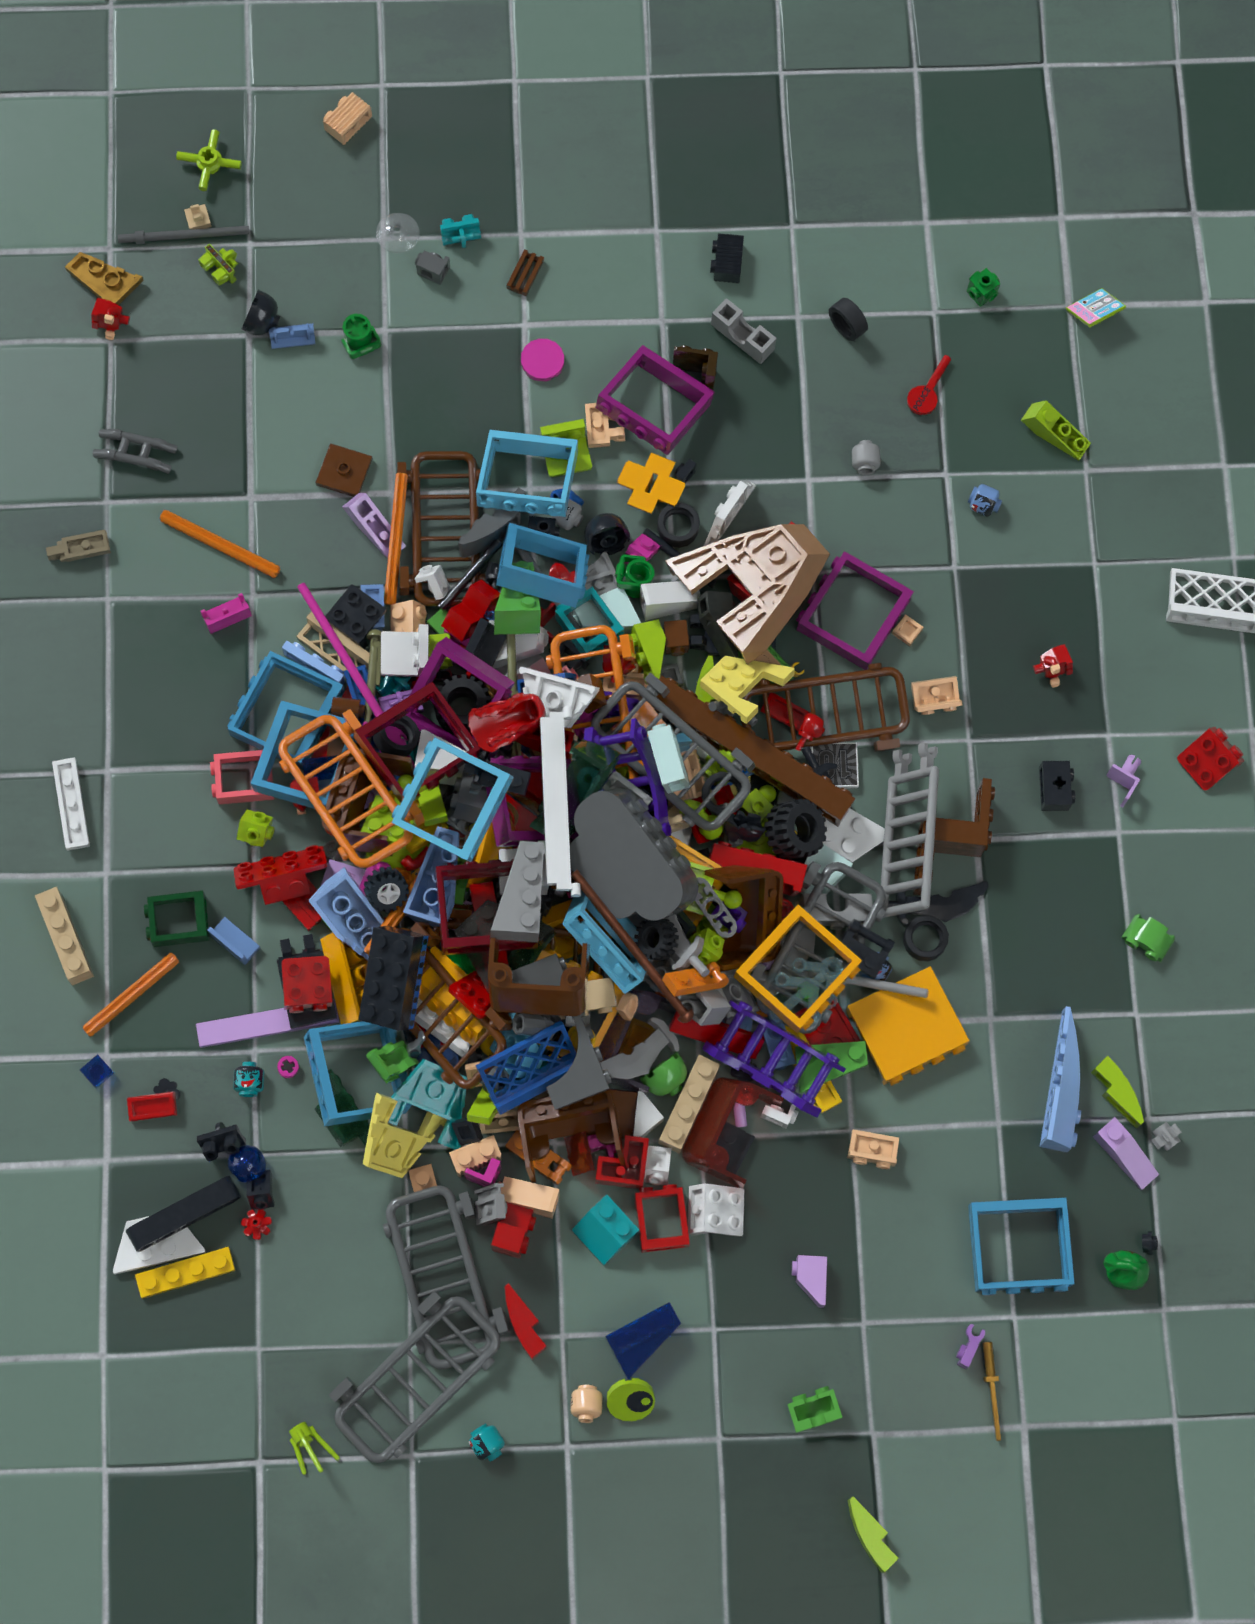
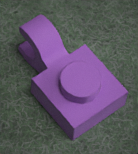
M970 1324L966 1329L968 1343L966 1346L962 1344L956 1355V1358L959 1359L957 1365L964 1369L970 1366L979 1346L978 1344L985 1336V1330L983 1329L979 1336H974L971 1332L973 1324Z

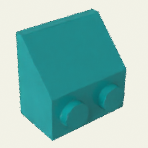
M608 1195L604 1196L571 1230L603 1266L639 1234L637 1226Z

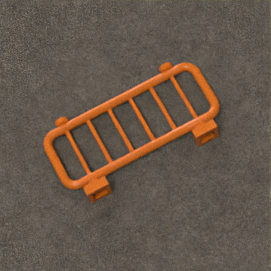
M597 625L559 633L551 642V655L546 656L548 669H553L554 674L563 673L561 662L610 653L613 671L594 674L593 676L596 678L614 676L617 690L624 684L620 656H623L626 661L636 660L633 637L629 634L619 635L620 642H618L613 629L606 625ZM604 634L608 638L610 649L560 657L559 646L563 641ZM613 694L606 695V700H608ZM626 694L618 702L620 716L602 719L600 724L616 721L622 722L629 714ZM630 720L623 726V733L630 731ZM591 722L574 724L571 728L564 727V730L572 732V729L589 727ZM632 741L618 743H624L625 750H627L632 745ZM573 743L569 759L572 761L577 788L579 784L576 780L578 767L575 752L584 751L583 746L574 748ZM627 763L615 765V768L628 766L629 779L638 777V773Z
M351 709L342 713L345 720L343 724L332 715H323L283 738L278 748L282 760L278 763L285 774L291 772L341 846L337 849L341 858L344 861L349 858L357 867L369 868L409 844L413 838V833L403 829L404 835L400 839L366 859L360 858L354 849L395 824L391 822L352 846L343 834V831L387 805L393 813L398 805L350 735H354L355 730L362 727ZM330 724L337 732L295 758H292L288 753L289 745L322 725ZM340 737L348 750L304 776L296 762ZM349 754H352L360 767L316 793L307 780ZM361 771H364L372 784L330 810H327L319 797ZM375 788L384 802L339 828L330 814ZM413 801L404 821L411 824L410 821L413 820L418 827L425 823L422 811Z

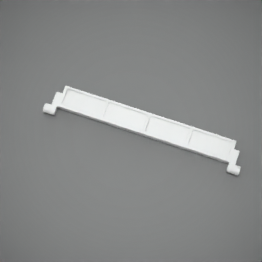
M564 706L563 712H549V717L540 718L547 885H556V891H571L572 897H580V883H571L564 720H572L573 712L571 706Z

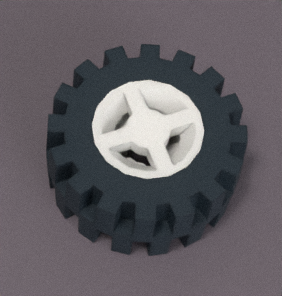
M380 867V871L374 870L372 871V876H367L368 882H364L365 888H363L365 896L374 909L380 912L384 910L385 913L389 912L390 909L395 911L397 906L401 907L403 905L402 901L407 900L406 894H409L408 884L397 869L387 867L385 870L384 867Z

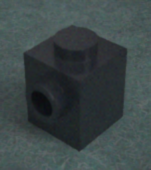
M529 516L528 528L559 537L560 527L556 526V518Z

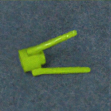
M302 1422L289 1431L292 1437L290 1442L294 1447L303 1475L307 1471L299 1446L301 1448L305 1447L317 1470L320 1473L323 1472V1468L309 1444L313 1441L311 1436L335 1460H340L337 1453L316 1432L313 1425L309 1427L306 1422Z

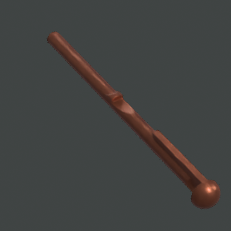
M578 870L574 871L571 874L573 880L576 883H580L581 890L679 1013L680 1017L677 1020L682 1023L691 1021L694 1016L693 1009L687 1010L679 998L673 996L662 981L661 975Z

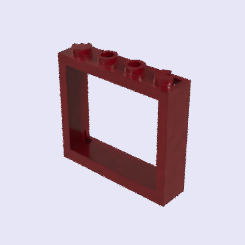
M430 682L355 730V740L400 803H402L404 798L402 796L404 790L367 739L428 700H431L466 749V753L478 758L477 756L481 749L433 682ZM458 757L426 778L414 801L421 796V792L426 789L428 791L433 790L440 784L439 780L444 777L448 779L459 772V767L469 762Z
M493 859L487 863L468 861L463 865L447 863V865L436 866L435 877L442 955L489 952L490 935L449 938L444 881L509 876L514 859L505 862ZM539 937L538 942L499 940V951L538 948Z

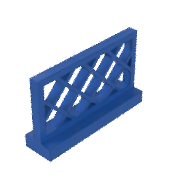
M560 1020L477 1064L476 1067L492 1103L501 1115L545 1092L547 1086L552 1085L565 1075L574 1062L577 1053L563 1022ZM560 1030L562 1034L558 1042L550 1041L551 1035ZM535 1043L540 1044L537 1053L528 1052L531 1045ZM547 1045L555 1047L551 1056L542 1055ZM561 1048L570 1051L569 1054L557 1058ZM514 1054L519 1055L516 1064L506 1063L510 1056ZM525 1057L534 1058L530 1068L521 1066ZM540 1060L548 1061L546 1066L536 1069ZM491 1066H498L494 1076L485 1074L484 1070ZM504 1068L512 1069L509 1079L500 1077ZM518 1071L527 1073L525 1077L518 1081L515 1080ZM497 1082L506 1084L504 1088L494 1093L493 1090Z

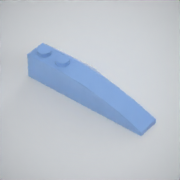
M344 867L326 880L309 899V902L338 939L345 942L355 952L368 960L369 956L364 952V948L372 938L373 927L381 926L385 919L377 909L371 906L360 886Z
M1068 1006L1062 1010L1039 1146L1062 1152H1068L1071 1150V1147H1075L1077 1133H1074L1075 1124H1079L1081 1110H1078L1080 1091L1079 1050L1071 1007Z

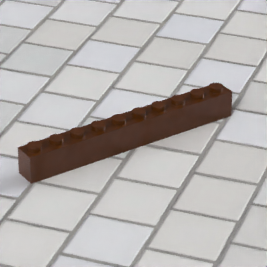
M661 675L659 680L668 687L670 693L665 698L658 694L657 698L715 749L732 753L737 747L755 763L756 767L751 771L752 773L795 800L807 799L810 800V803L814 802L817 805L816 809H821L822 817H825L826 820L837 827L840 825L855 801L849 790L845 788L840 789L833 784L830 778L816 774L808 764L797 762L789 752L780 751L775 748V745L770 740L761 739L756 736V733L747 726L742 727L736 723L732 716L728 714L723 715L717 710L711 711L708 707L709 702L704 703L691 690L685 691L679 687L675 680Z

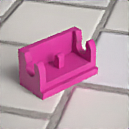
M242 593L238 594L237 598L208 611H205V609L200 611L210 634L252 616Z

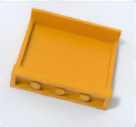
M931 966L896 982L898 984L928 989L927 998L879 990L848 1005L845 1010L849 1019H853L863 1040L866 1042V1046L883 1077V1085L889 1082L891 1086L903 1080L902 1076L910 1072L912 1075L923 1071V1066L929 1063L936 1065L944 1061V1056L953 1053V1055H957L965 1051V1046L970 1041Z

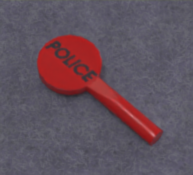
M943 356L926 386H916L908 393L907 405L914 413L927 415L936 408L938 399L934 388L951 361L949 356Z

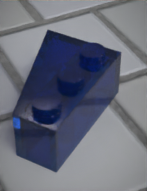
M670 1302L605 1336V1340L626 1380H630L680 1327L681 1322Z

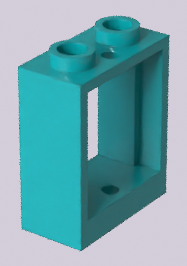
M593 586L585 590L582 600L578 599L576 608L591 599L611 625L610 628L613 629L617 640H619V635L624 634L622 625ZM559 604L556 608L557 610H555L556 621L564 632L576 630L566 617L567 614L576 608ZM599 634L587 643L583 638L571 640L581 654L603 650L604 645H609L608 638L604 634Z

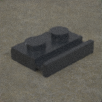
M724 1121L703 1164L734 1179L755 1136Z

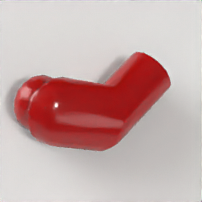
M426 846L414 860L410 855H406L401 861V865L405 867L406 871L410 872L421 868L429 847Z

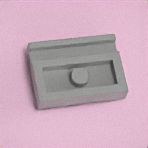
M494 1183L474 1191L475 1194H478V1201H475L476 1225H487L506 1218L507 1203L504 1194H501V1188L504 1187V1183Z

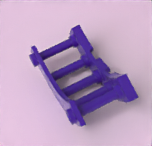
M634 718L631 719L629 732L604 737L599 735L594 727L585 728L583 749L588 754L595 769L600 768L603 779L600 781L602 788L616 771L615 765L642 760L647 776L627 780L636 787L650 785L653 802L648 805L647 811H654L655 818L663 827L662 831L666 836H671L672 830L668 819L664 787L661 783L645 727H641L637 719ZM632 741L637 749V752L613 756L609 754L606 746Z
M730 1000L729 1004L737 1010L736 1015L721 1041L715 1045L706 1041L702 1049L713 1058L732 1068L746 1072L751 1075L752 1079L767 1088H773L781 1093V1097L797 1108L818 1118L822 1109L815 1105V1097L832 1068L843 1073L846 1070L845 1067L838 1063L840 1059L829 1052L825 1055L785 1029L752 1011L753 1007L743 1001H740L738 1004ZM745 1016H748L759 1022L743 1052L735 1056L728 1052V1046ZM770 1028L783 1037L766 1066L760 1070L750 1064V1057L766 1029ZM792 1041L805 1049V1052L788 1081L781 1083L773 1078V1071ZM814 1055L822 1060L824 1064L808 1092L802 1096L796 1092V1084Z

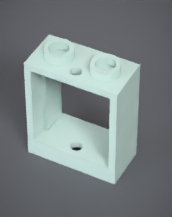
M666 724L653 726L652 730L647 732L663 787L668 794L690 788L677 737L670 725L666 726Z

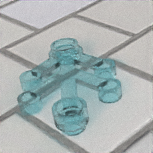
M827 957L822 963L807 962L803 958H796L791 965L794 972L801 973L805 970L819 972V974L814 978L791 977L781 972L775 976L774 983L779 988L785 986L802 987L783 1005L791 1010L809 995V1009L818 999L819 985L826 980L827 989L842 973L843 964L836 957ZM795 962H801L803 964V968L797 969L795 967ZM828 965H834L836 967V971L830 972L828 970ZM779 976L785 978V984H780L777 979ZM835 995L831 996V998H833L834 1004L829 1005L827 1007L828 1009H831L836 1006L838 999ZM771 1010L769 1011V1018L773 1023L781 1024L784 1022ZM819 1012L816 1013L817 1018L815 1019L813 1024L820 1019Z

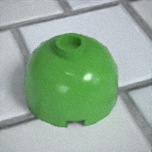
M678 1052L672 1054L671 1058L667 1061L664 1060L656 1065L648 1074L639 1079L649 1092L657 1096H664L669 1093L671 1096H674L683 1089L681 1084L686 1080L687 1068Z

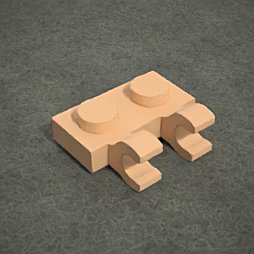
M596 403L585 404L588 448L610 446V440L616 442L626 441L624 427L609 428L608 420H615L607 415H603L601 411L596 409Z

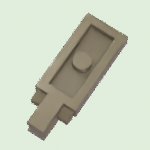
M105 529L61 538V541L57 542L56 546L46 547L49 561L60 559L61 562H69L111 553Z

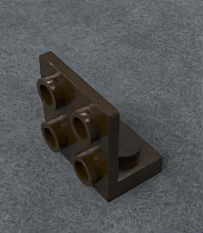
M686 345L675 346L673 365L681 370L702 373L701 383L714 391L718 352L708 348L699 350L692 349Z

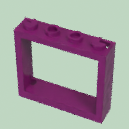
M642 345L598 395L595 408L601 411L603 415H607L615 420L621 427H625L633 432L638 438L653 445L656 450L659 449L666 455H669L711 405L715 392ZM637 366H640L696 403L670 435L611 397Z
M844 551L841 557L836 556L830 566L832 568L830 574H825L819 583L821 588L818 593H812L808 600V604H810L806 611L802 610L796 619L799 622L797 631L860 668L867 670L868 665L872 663L912 599L914 591ZM844 565L899 597L865 653L860 652L809 622Z
M445 637L436 644L410 693L412 695L430 682H433L446 657L496 689L497 693L492 702L511 698V689L515 682ZM419 707L406 714L417 724L419 731L427 730L466 751L458 738L417 712Z
M504 756L490 759L492 763L522 771L542 772V756H534L529 759H524L523 756L504 759ZM566 759L569 837L574 840L579 836L575 828L574 816L580 804L571 759ZM486 787L487 796H489L492 788ZM504 796L492 820L496 846L518 847L520 841H545V831H512L506 796Z

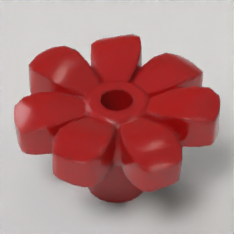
M250 1210L247 1212L249 1218H243L241 1221V1225L246 1227L243 1231L246 1236L253 1234L254 1240H260L261 1233L264 1235L270 1233V1229L267 1226L272 1224L271 1217H265L266 1212L264 1210H258L257 1214L254 1210Z

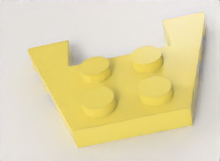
M724 656L700 680V687L718 702H724L731 713L740 715L741 721L747 724L758 713V705L743 698L762 678L784 686L794 676L795 668L759 661H752L747 665L742 658Z
M376 1093L363 1164L369 1168L403 1178L420 1157L421 1153L419 1151L427 1142L431 1143L436 1136L434 1132L440 1125L444 1126L447 1119L427 1111L417 1133L389 1124L388 1121L398 1101Z

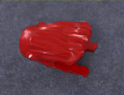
M517 693L508 700L490 702L478 709L472 708L469 712L468 726L480 748L485 751L495 752L500 747L511 744L523 734L534 733L540 726V718L546 715L545 706L536 694Z

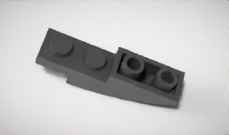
M519 487L514 492L515 494L526 495V491ZM496 509L492 516L485 513L480 519H477L469 532L463 534L459 539L460 557L466 558L487 550L496 539L500 542L504 540L509 523L521 524L520 511Z

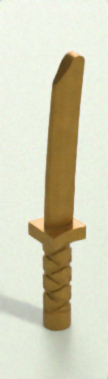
M983 1342L987 1375L983 1378L984 1382H989L996 1441H1001L994 1382L999 1381V1376H995L992 1342Z

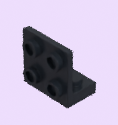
M351 584L325 617L333 627L365 649L368 646L365 637L387 610L380 603Z

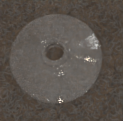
M392 213L385 216L379 222L376 229V237L381 247L392 253H403L412 249L418 242L419 227L411 216L404 213ZM401 228L400 231H394L393 229Z

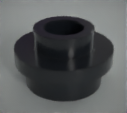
M1152 1231L1142 1234L1143 1253H1149V1255H1153V1250H1158L1157 1236H1153Z

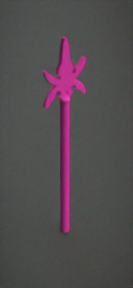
M305 583L299 584L297 586L298 590L376 717L384 713ZM392 726L385 728L387 737L392 742L398 745H407L405 740L408 741L402 730Z

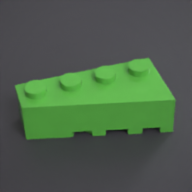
M519 561L512 563L513 566L534 571L533 562ZM502 587L495 608L494 635L540 633L541 609L539 597Z

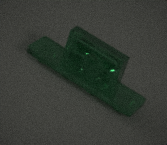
M329 1069L328 1073L337 1112L359 1110L352 1095L347 1093L343 1087L339 1076L334 1074L332 1069ZM317 1105L315 1111L323 1121L320 1106ZM368 1120L326 1126L340 1148L357 1138H360L366 1147L370 1127Z

